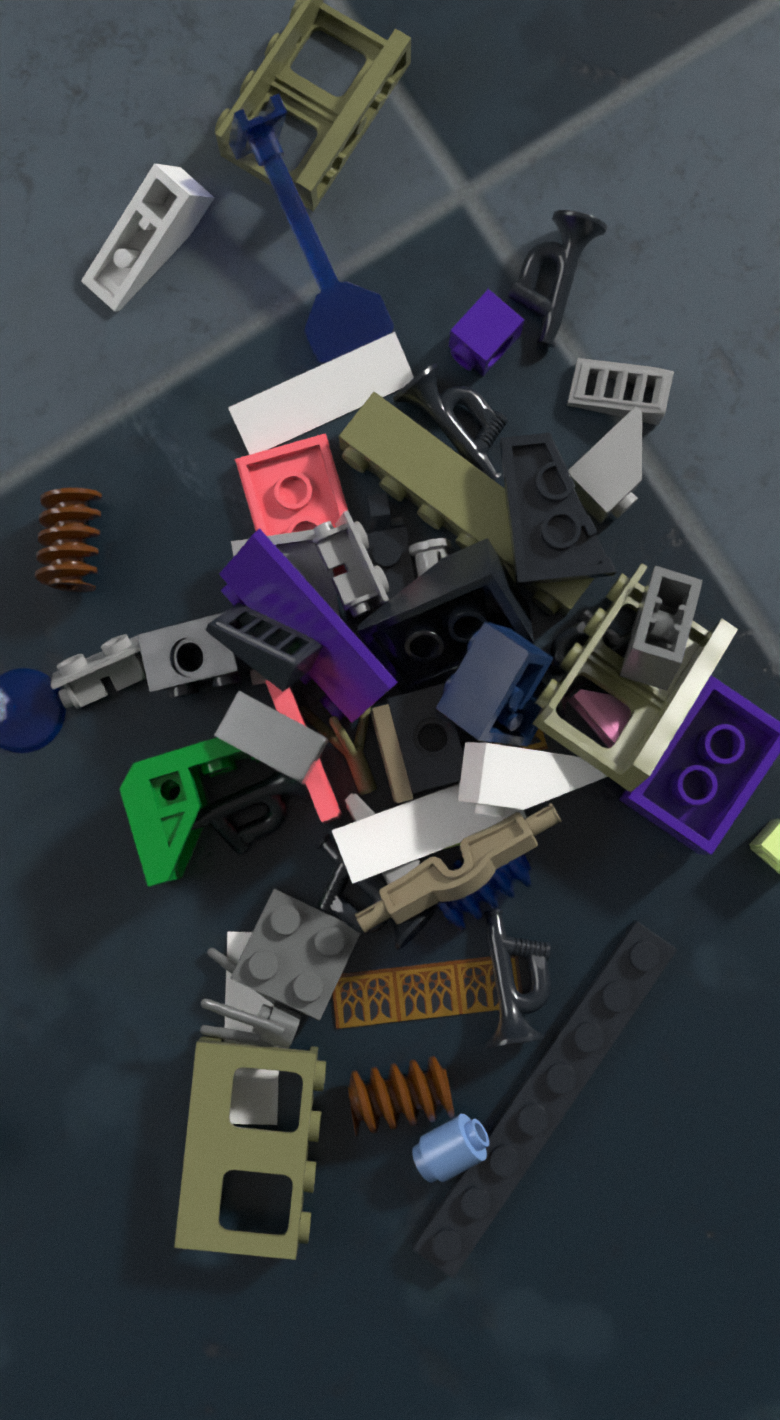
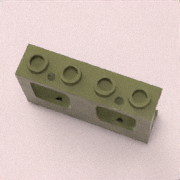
M296 0L290 13L289 23L281 34L276 33L273 35L267 45L265 59L257 71L252 70L247 74L240 89V97L232 109L226 108L222 112L216 123L215 135L220 155L314 212L410 65L411 37L395 29L389 39L386 40L325 4L323 0ZM315 31L327 33L366 58L364 66L343 96H333L291 70L292 63ZM268 104L277 106L314 128L318 133L311 147L293 171L287 172L242 144L243 137L261 110Z
M643 563L640 564L630 578L622 573L605 596L612 601L607 611L599 607L583 629V632L590 637L584 646L576 642L565 656L559 667L565 670L566 673L560 682L552 678L541 692L535 703L542 707L532 723L629 792H632L650 777L738 631L736 627L724 619H721L710 631L692 621L682 664L667 691L619 676L624 658L607 647L602 637L621 607H629L637 612L641 595L645 589L644 586L638 583L647 569V566ZM580 675L588 678L627 705L631 711L630 719L611 748L600 746L561 719L556 713V706L576 676Z
M202 1036L196 1042L174 1248L296 1260L299 1243L308 1244L311 1212H302L304 1192L313 1193L316 1174V1162L307 1161L309 1141L318 1142L321 1123V1111H312L314 1091L323 1092L326 1073V1061L317 1060L319 1047L311 1046L310 1051L225 1043L222 1042L221 1038ZM245 1067L295 1072L302 1077L303 1089L299 1126L295 1131L281 1132L241 1128L231 1123L230 1108L233 1079L237 1069ZM229 1170H240L288 1176L292 1180L293 1189L289 1228L286 1233L273 1235L226 1230L221 1227L219 1213L224 1174Z

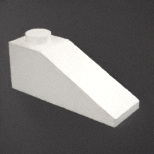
M154 163L81 281L112 310L120 311L188 239L214 200V197L181 167Z
M465 742L458 801L474 803L475 814L504 817L505 808L524 810L608 776L576 756L491 743Z

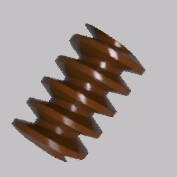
M66 487L44 492L40 496L41 505L47 509L39 514V523L47 528L38 533V542L47 547L40 549L36 554L37 561L46 566L35 571V579L41 584L68 592L85 593L96 590V586L83 582V577L97 574V567L84 563V558L95 556L99 553L98 548L85 544L86 539L100 536V530L87 525V520L101 518V511L88 507V502L102 499L100 492L87 488Z
M435 1056L429 1057L427 1072L425 1073L422 1072L416 1060H410L407 1076L402 1075L396 1063L390 1065L387 1080L382 1078L376 1067L371 1068L369 1081L364 1084L357 1071H352L348 1092L356 1137H358L360 1124L363 1120L370 1132L374 1134L378 1133L381 1117L385 1118L391 1130L397 1129L401 1113H404L411 1126L417 1125L419 1110L422 1109L431 1123L437 1121L439 1106L444 1107L451 1119L455 1118L446 1069H442Z

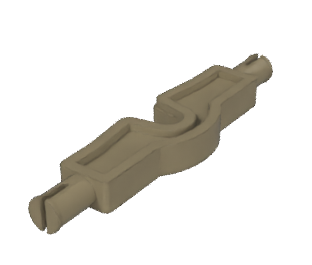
M550 803L547 807L525 819L520 812H516L495 825L464 838L460 843L464 864L458 870H449L440 858H428L401 878L381 888L379 894L382 900L359 913H355L358 923L365 933L391 917L396 924H401L440 901H454L474 893L489 881L496 869L535 848L538 843L534 836L557 823H561L562 821L557 811Z

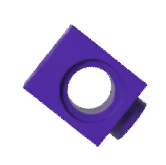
M488 289L450 330L448 346L452 349L450 353L454 360L464 369L471 371L474 368L484 376L520 337L524 319Z

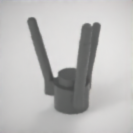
M209 948L207 951L208 956L232 974L237 964L215 948ZM259 992L257 993L272 1003V1007L263 1004L257 1016L205 998L201 1001V1006L204 1009L253 1026L252 1032L254 1033L208 1025L201 1026L200 1032L203 1035L288 1049L296 1034L302 1015Z

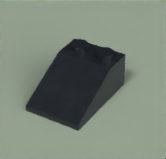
M488 538L443 557L358 625V633L378 661L397 681L395 685L402 694L424 689L446 680L456 673L468 652L467 647L470 639L481 629L484 622L510 628L532 644L534 643L529 605Z

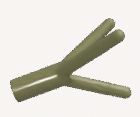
M301 706L302 716L345 756L359 794L364 795L376 790V782L363 752L371 707L359 716L353 745L337 717L332 716L329 719L332 727L330 729L307 706Z

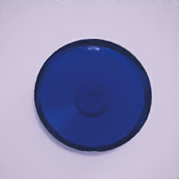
M19 668L0 675L1 748L15 753L34 752L47 746L60 732L64 723L66 708L59 697L58 691H60V688L52 689V678L45 673L35 669Z

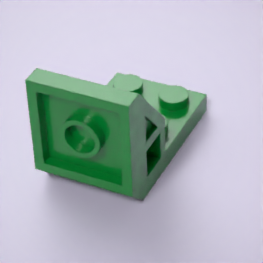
M217 737L133 763L120 787V793L148 887L180 880L185 874L204 829L202 827L191 831L200 808L210 804L201 773L203 772L204 776L209 775L210 778H214L238 770L237 761L251 757V760L256 761V764L263 762ZM180 787L179 796L173 800L171 789Z

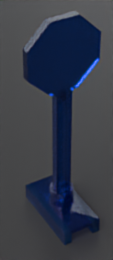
M278 93L269 98L264 117L258 116L248 120L243 109L234 112L228 143L236 160L253 153L258 165L264 167L320 288V293L316 295L304 333L317 361L325 364L391 334L394 324L380 294L347 281H338L282 159L284 151L280 145L279 137L287 110Z

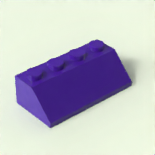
M260 528L247 540L219 573L227 583L221 589V592L233 605L241 603L311 637L322 645V649L312 669L302 676L300 680L305 685L312 679L326 693L319 701L339 721L346 716L353 723L397 683L392 675Z

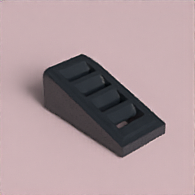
M236 603L208 623L205 630L282 692L312 669L322 649V645L311 637L241 603ZM237 621L242 627L236 629L230 625Z

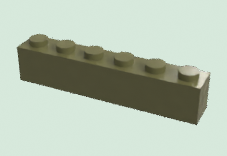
M373 392L339 435L340 449L343 451L342 458L358 472L364 473L368 469L380 478V487L394 499L401 502L406 498L420 508L417 514L427 524L437 530L444 526L456 535L457 539L455 542L461 549L488 538L516 584L505 488L376 392ZM594 578L523 586L534 594L531 599L542 610L550 615H555L556 612H559L566 617Z

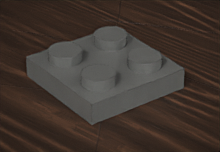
M274 889L230 978L308 1017L320 1021L361 933L350 928L345 922Z

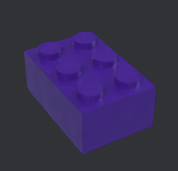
M710 675L650 777L632 792L625 790L619 800L697 854L712 855L779 755L780 721Z

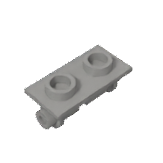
M347 510L342 513L336 522V528H333L331 521L324 522L313 528L316 535L313 542L327 571L344 565L347 572L332 578L331 581L344 610H350L353 618L371 610L368 602H371L374 611L383 606L389 600L386 594L389 592V585L383 570L378 565L373 566L366 551L369 548V542L364 528L358 521L353 522Z
M127 634L117 636L105 642L101 646L102 651L85 659L83 654H78L59 663L56 666L58 671L53 673L51 687L56 689L62 685L65 689L58 691L64 707L67 709L75 706L76 709H79L107 696L108 691L102 681V678L107 676L110 677L116 691L147 679L142 654L138 655L137 653L141 651L138 636L131 639L128 638Z

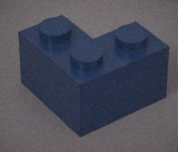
M484 622L481 629L470 639L467 647L468 652L458 670L447 680L443 689V696L436 709L479 741L528 747L538 730L532 723L542 707L535 703L539 696L534 691L551 664L553 657L512 629Z

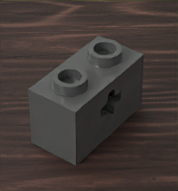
M654 566L641 595L619 676L659 689L668 690L683 661L703 580Z

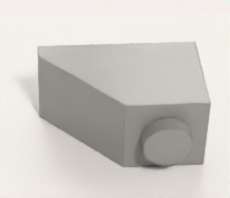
M636 406L568 470L575 484L574 489L581 504L600 523L611 513L618 519L638 499L633 492L642 480V412Z

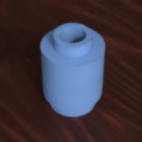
M460 1114L422 1135L419 1143L413 1146L412 1155L418 1171L426 1181L430 1183L437 1180L446 1182L486 1159V1147L489 1146V1138L483 1125L477 1119L471 1120L465 1114Z

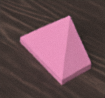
M579 690L568 700L608 748L613 746L631 716L629 707L610 694Z

